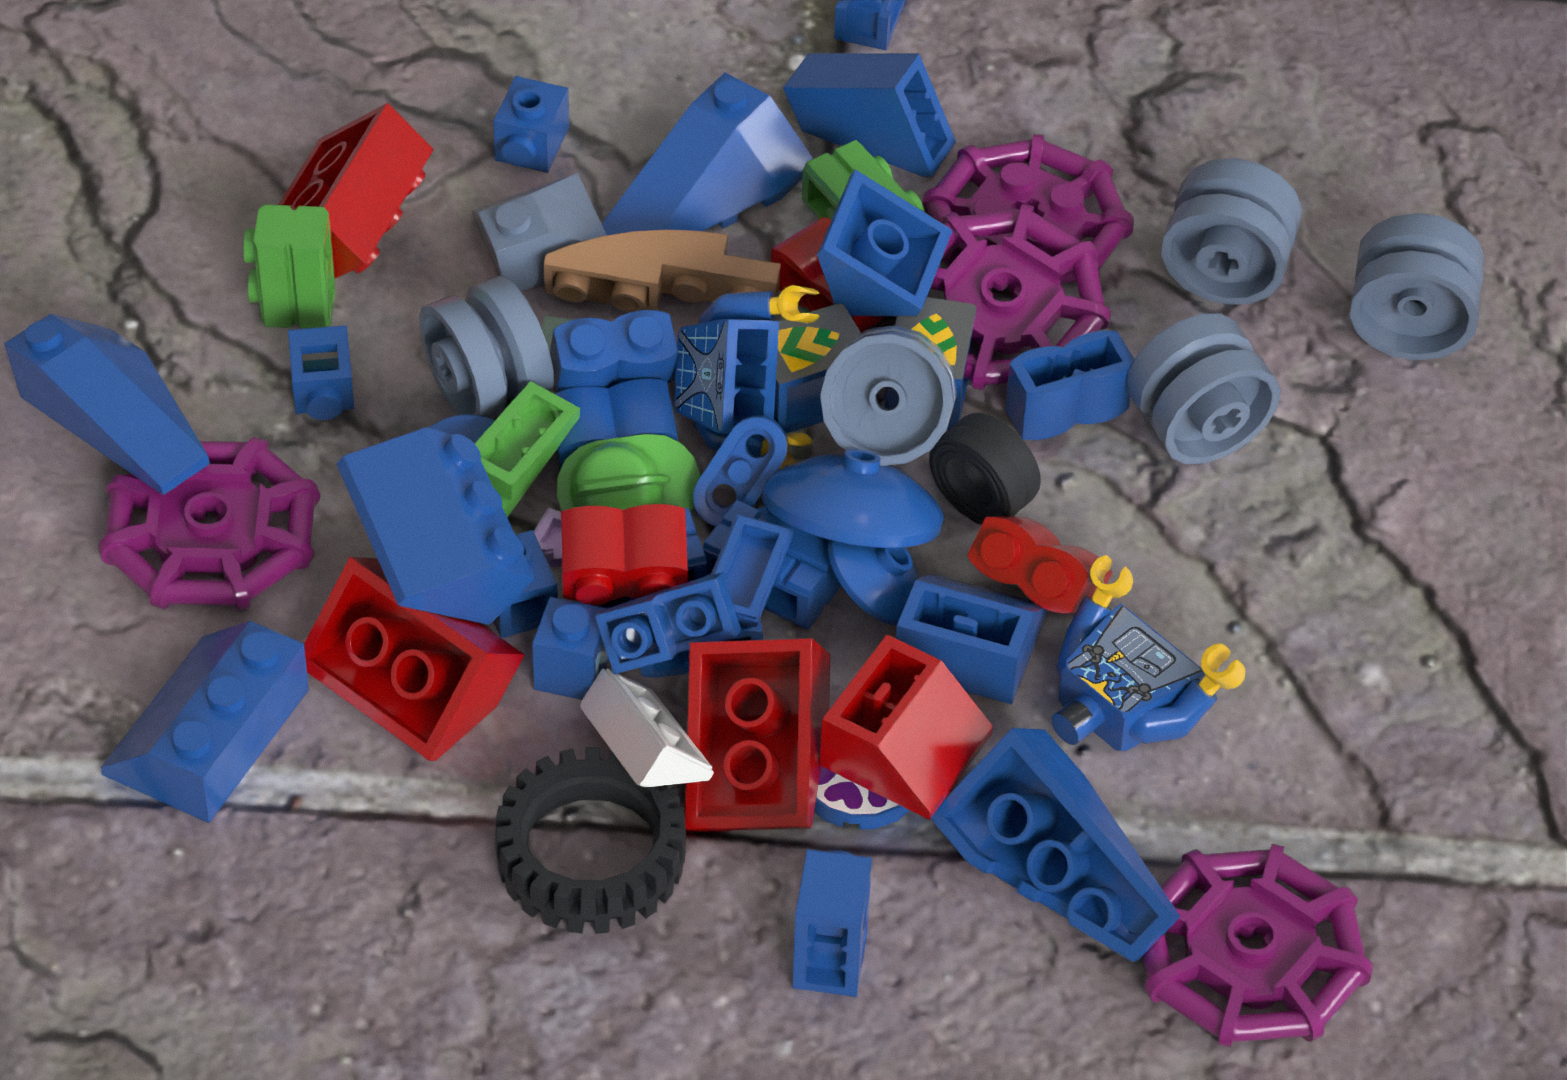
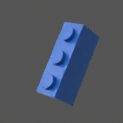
M425 427L344 455L336 463L398 606L490 625L535 579L524 555V546L514 534L502 508V499L493 488L481 462V453L470 438L461 434H450Z
M252 621L202 636L100 767L101 774L210 823L309 691L304 644Z

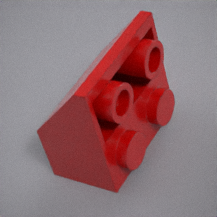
M886 634L822 718L820 766L930 820L992 735L993 725L941 660Z

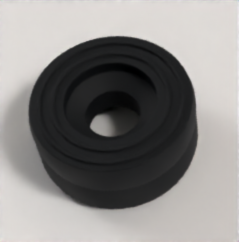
M972 413L961 418L950 430L941 436L929 453L931 473L942 494L960 513L980 525L983 524L985 517L1015 516L1035 498L1040 489V470L1030 448L1010 426L998 418L985 413Z

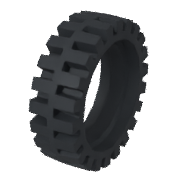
M586 747L585 759L579 760L576 759L573 748L559 752V764L556 766L549 756H546L536 761L535 774L525 768L516 776V788L509 785L503 794L502 806H498L495 848L502 883L506 882L507 893L514 902L521 899L522 910L533 918L542 911L543 924L556 929L562 918L567 919L568 932L580 934L583 933L585 922H594L595 934L608 933L610 930V919L614 918L617 919L621 929L635 925L636 911L645 919L657 912L658 900L666 903L673 894L674 883L679 884L683 863H685L686 827L683 807H680V797L675 788H668V785L654 787L637 785L612 750L608 760L601 759L600 747ZM580 800L609 801L633 810L649 824L654 835V841L647 858L626 873L604 880H573L551 872L532 856L528 847V836L533 825L554 808Z

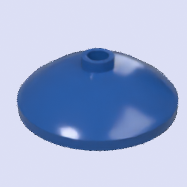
M851 449L845 451V454L819 455L788 465L769 477L764 485L763 503L778 519L809 534L847 544L880 548L921 545L938 537L944 519L942 509L926 489L902 470L892 465L880 466L881 458L877 454L865 450Z

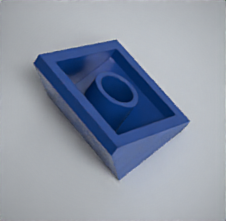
M855 169L848 179L817 253L834 304H843L850 316H917L923 308L953 230Z

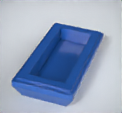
M736 514L711 575L723 572L739 624L752 628L758 626L795 530Z

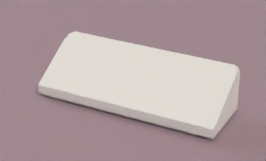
M602 668L583 698L580 707L634 782L642 787H654L710 780L714 774L712 766L654 691L619 673L614 674L613 670L609 668L607 670Z

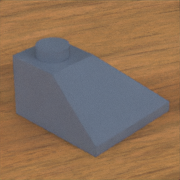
M578 173L472 210L474 220L498 275L505 276L512 281L520 292L544 284V260L546 254L578 242L607 236Z

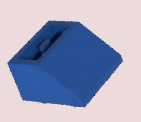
M929 574L915 580L897 624L896 639L941 660L966 692L1012 705L1046 618L1047 610L1030 600Z

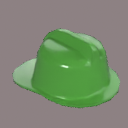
M643 434L597 440L580 446L566 458L557 477L556 495L562 511L581 506H608L624 510L639 505L667 504L689 508L691 512L694 507V488L701 475L694 456L682 443L665 435Z

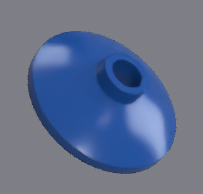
M828 540L829 561L836 578L845 592L861 609L875 619L897 626L916 579L921 578L908 550L905 547H867Z

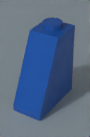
M808 53L783 87L788 102L803 132L840 146L857 140L872 157L879 155L885 159L887 164L922 177H932L956 143L919 53Z

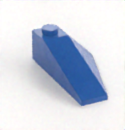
M724 72L691 103L602 222V227L606 235L649 230L704 231L716 224L724 229L738 221V213L760 202L767 207L781 200L802 180L803 167L806 162L814 158L770 95Z
M49 314L40 321L32 323L26 330L4 343L22 399L160 494L165 495L210 464L206 451L146 352L112 329Z
M1011 728L947 796L931 818L970 865L985 874L995 875L1018 889L1017 893L1032 902H1040L1068 919L1070 925L1132 962L1138 961L1181 917L1086 776L1045 729Z

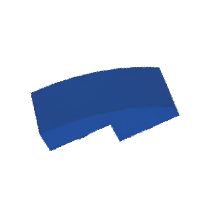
M723 572L622 603L598 612L595 615L614 674L670 660L677 653L690 650V643L720 642L735 638L741 632Z

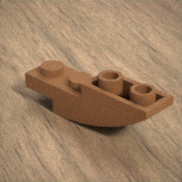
M692 230L633 231L578 242L546 254L544 260L545 293L556 295L564 301L573 303L587 300L610 304L625 312L639 310L658 311L662 293L674 295L682 301L692 303L703 300L714 302L719 296L729 293L771 291L773 297H779L781 264L727 255V234Z

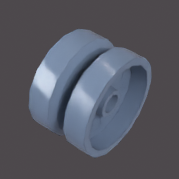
M1237 158L1214 159L1193 168L1181 183L1175 201L1174 213L1169 219L1163 237L1161 256L1168 273L1184 289L1205 300L1226 305L1252 304L1271 296L1283 282L1289 263L1290 251L1294 246L1299 231L1303 209L1297 193L1280 174L1260 163Z
M1421 213L1392 216L1372 226L1360 241L1357 257L1355 283L1350 308V318L1356 333L1372 348L1392 357L1419 361L1443 358L1462 349L1475 335L1479 319L1480 291L1485 265V257L1479 241L1464 226L1442 216Z
M495 276L469 287L465 301L457 295H452L422 307L419 314V329L425 356L435 381L456 415H479L491 419L498 417L505 410L507 399L512 402L530 381L551 392L554 385L553 365L539 321L527 299L517 286L505 276Z
M1221 313L1199 314L1178 321L1157 334L1138 353L1128 371L1126 385L1132 401L1145 420L1151 423L1154 432L1172 459L1184 464H1206L1226 457L1249 443L1269 423L1278 408L1281 392L1275 376L1263 359L1255 354L1248 338L1235 320Z
M895 325L869 329L848 341L827 369L820 394L823 420L836 443L846 451L859 449L877 454L881 458L880 466L909 463L930 451L947 430L957 396L954 371L942 349L921 332ZM892 387L898 392L899 400L895 407L890 408L887 400L878 402L876 395L881 388Z

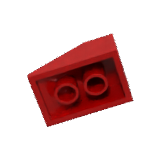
M814 639L690 643L687 735L710 763L714 774L708 781L686 783V831L812 829L821 772L822 718L829 711L831 655Z

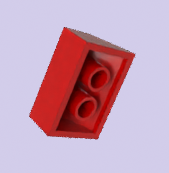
M386 103L321 137L278 205H288L292 210H296L298 206L325 207L329 212L335 279L350 271H354L356 274L361 273L378 257L380 249L377 247V244L383 234L388 232L401 218L403 210L400 208V205L405 197L412 193L425 178L426 173L422 169L434 149L389 103Z
M352 556L349 557L304 643L307 673L429 761L438 760L498 706L525 655L481 623L398 606L378 558Z

